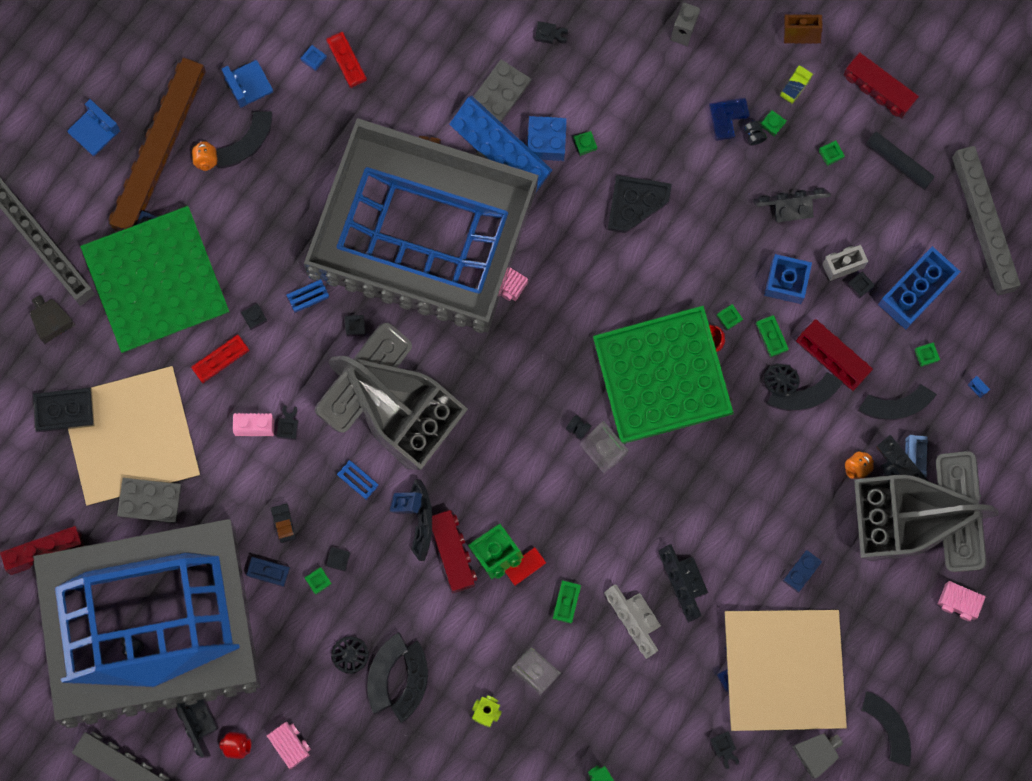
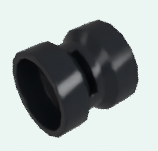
M754 121L744 126V131L749 136L748 142L751 146L758 145L767 140L766 134L762 131L761 121Z
M576 414L565 430L569 433H574L576 438L582 441L592 425L588 422H583L581 417Z

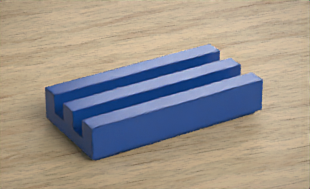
M320 279L287 294V297L296 313L329 298V295ZM320 286V288H318V289H316V290H314V291H312V292H309V293H307V294H305V295H303V296H300V297H298V298H296V299H294V300L292 299V298H294V297H297V296H299V295H301V294H303V293H306V292H308V291H310V290H312V289L317 288V287ZM323 292V295L309 300L301 305H295L296 303H299L305 299H308L316 294Z
M350 460L337 473L340 479L365 500L379 486ZM351 467L352 469H354L373 487L370 488L368 485H366L361 479H359L354 473H352L349 470V468ZM346 472L350 477H352L356 482H358L363 488H365L368 491L367 494L360 490L343 474Z

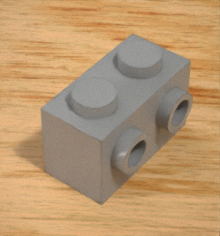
M859 245L847 247L840 253L835 252L827 255L822 265L831 281L865 268L868 260L862 246Z

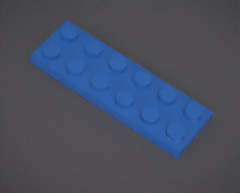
M469 96L449 124L486 159L538 175L536 192L552 172V169L473 96Z

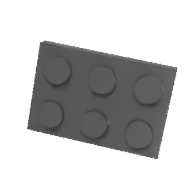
M501 59L473 97L502 122L531 83V78Z
M123 478L117 516L177 523L182 485Z

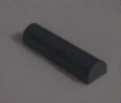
M875 131L867 141L866 145L924 190L935 178L933 174Z

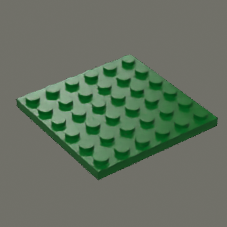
M189 206L80 246L121 353L230 313Z
M704 306L593 336L621 445L734 414Z

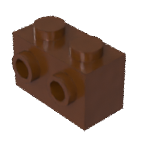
M785 15L784 43L821 44L822 15Z

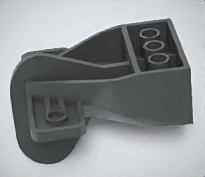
M384 323L375 330L353 359L347 356H335L329 360L330 367L339 377L318 402L315 412L317 416L337 432H346L360 414L364 412L369 429L375 439L406 469L421 470L468 408L432 378L419 372L397 368L410 352L412 344L394 326Z
M965 451L939 455L936 459L938 485L909 475L854 479L861 558L876 561L916 556L930 550L943 541L945 565L949 571L965 572L984 569L987 559L983 519L996 517L999 513L995 507L981 504L978 465L975 454Z

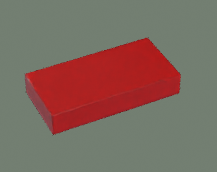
M535 547L523 555L524 558L521 559V563L517 567H509L505 570V574L514 586L546 564Z

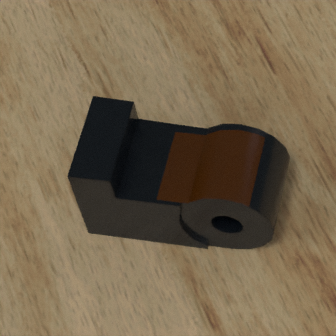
M288 503L271 507L280 543L296 540Z

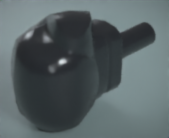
M132 636L134 657H137L144 649V643ZM122 637L120 638L122 640L120 645L123 647L122 653L127 657L125 638Z

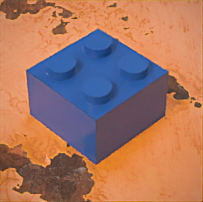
M529 116L528 148L541 160L564 161L567 118Z
M775 254L771 262L764 296L801 304L805 298L812 262Z

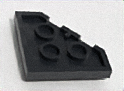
M616 175L608 230L627 233L669 204L672 184Z

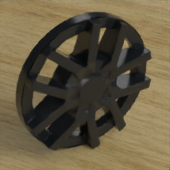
M776 363L765 372L764 384L771 393L777 396H789L798 389L800 379L797 370H794L791 365Z
M343 637L333 647L332 661L335 667L343 673H357L368 662V648L357 637ZM346 640H354V641H353V643L351 644V646H349ZM343 641L347 646L345 649H342L339 645ZM358 641L361 645L357 649L353 648ZM338 647L342 653L335 654L336 648ZM362 647L365 649V654L359 653ZM342 656L343 660L336 662L335 657ZM358 656H364L365 661L358 660ZM345 662V669L341 668L339 664ZM355 662L362 664L359 668L355 669ZM348 663H352L353 670H347Z

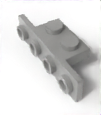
M616 584L613 585L604 594L628 630L629 635L637 644L640 652L647 659L658 651L648 634L661 627L640 593L626 600Z

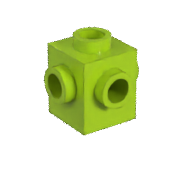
M487 696V698L482 697L481 700L477 699L472 708L475 711L472 720L490 728L493 721L497 722L502 713L499 710L500 705L497 704L498 700L491 696ZM489 708L491 712L486 714L483 710Z

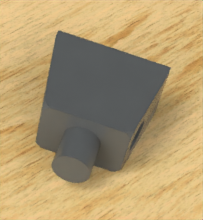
M687 3L682 4L673 28L671 41L688 46L700 15V8ZM684 30L686 34H682L679 31Z
M823 733L796 744L792 748L811 778L816 779L839 758L835 750L842 746L843 742L837 734L828 740Z

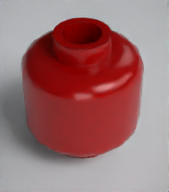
M229 732L221 739L220 749L227 758L243 759L251 751V740L245 733Z

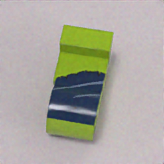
M799 65L781 92L780 97L793 104L810 82L813 73Z

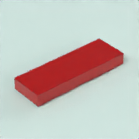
M340 32L327 38L326 41L349 87L352 88L367 81L344 33Z
M236 335L193 365L191 369L203 384L250 350L240 336Z

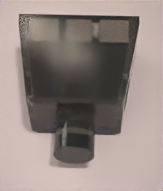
M39 295L32 300L36 309L30 312V316L44 345L76 326L53 299L45 302L42 295Z

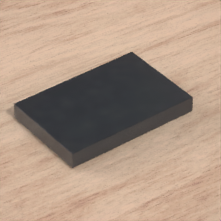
M92 388L33 394L35 431L37 433L95 426Z

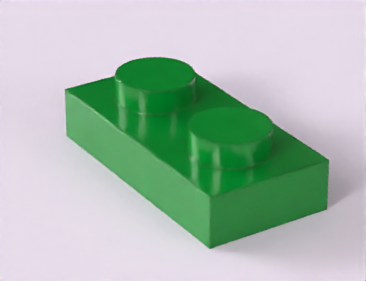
M774 315L756 322L770 358L789 350Z
M562 581L553 620L572 624L581 585Z

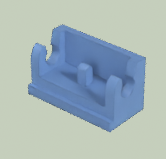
M909 435L906 438L905 453L922 474L927 477L928 437Z

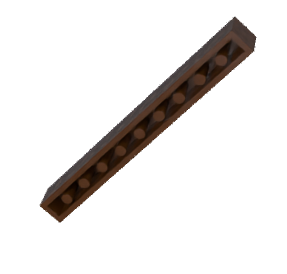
M184 57L181 63L177 64L175 77L168 84L169 90L167 95L162 97L161 108L154 115V124L146 133L147 140L139 149V158L132 165V174L130 178L126 179L124 192L117 199L116 210L110 214L109 224L113 230L122 231L135 226L141 211L145 212L206 73L203 64Z

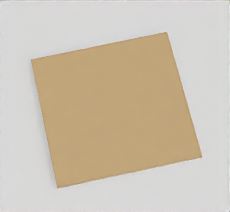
M173 366L92 387L95 426L68 429L86 506L120 497L123 478L173 483L200 475Z
M839 610L725 611L731 731L847 728Z

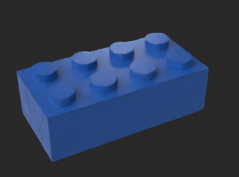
M932 246L881 299L878 305L907 330L961 271Z

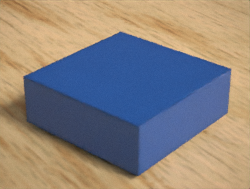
M311 45L301 57V61L316 71L326 60L327 55Z
M978 376L968 384L981 398L990 390Z

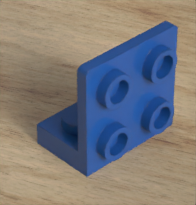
M257 60L233 71L230 70L229 66L222 68L223 76L240 108L273 92Z
M89 99L85 103L88 111L67 132L92 156H95L120 132V129L113 119Z

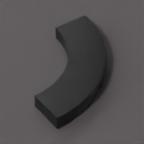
M272 111L253 112L252 124L245 136L231 146L217 149L218 169L240 164L248 157L253 156L262 147L271 129Z
M826 372L816 385L808 389L796 391L789 396H777L772 393L766 405L785 411L808 410L830 399L843 382L836 376Z
M922 384L912 394L898 400H882L868 394L858 412L880 420L904 419L927 407L937 394Z
M415 479L410 492L420 493L422 497L419 511L415 513L418 514V526L415 527V536L411 550L419 561H425L432 535V509L424 483L421 479Z
M399 632L380 648L370 668L368 698L374 714L393 705L389 696V674L398 659L409 651Z
M419 641L409 646V651L404 654L408 667V681L401 697L391 706L401 724L418 708L427 687V661Z
M866 692L861 711L871 715L884 727L890 744L889 761L909 767L911 742L904 721L888 702L873 693Z

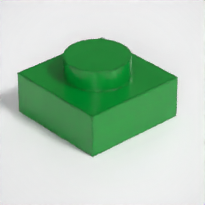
M773 110L762 121L763 129L774 137L786 124V120Z
M591 131L574 136L573 138L580 156L596 151L598 148Z
M837 141L819 148V152L827 166L845 157Z
M733 304L716 315L726 331L743 321V318Z
M934 342L915 348V353L921 367L940 361Z
M321 567L305 577L315 595L332 585Z

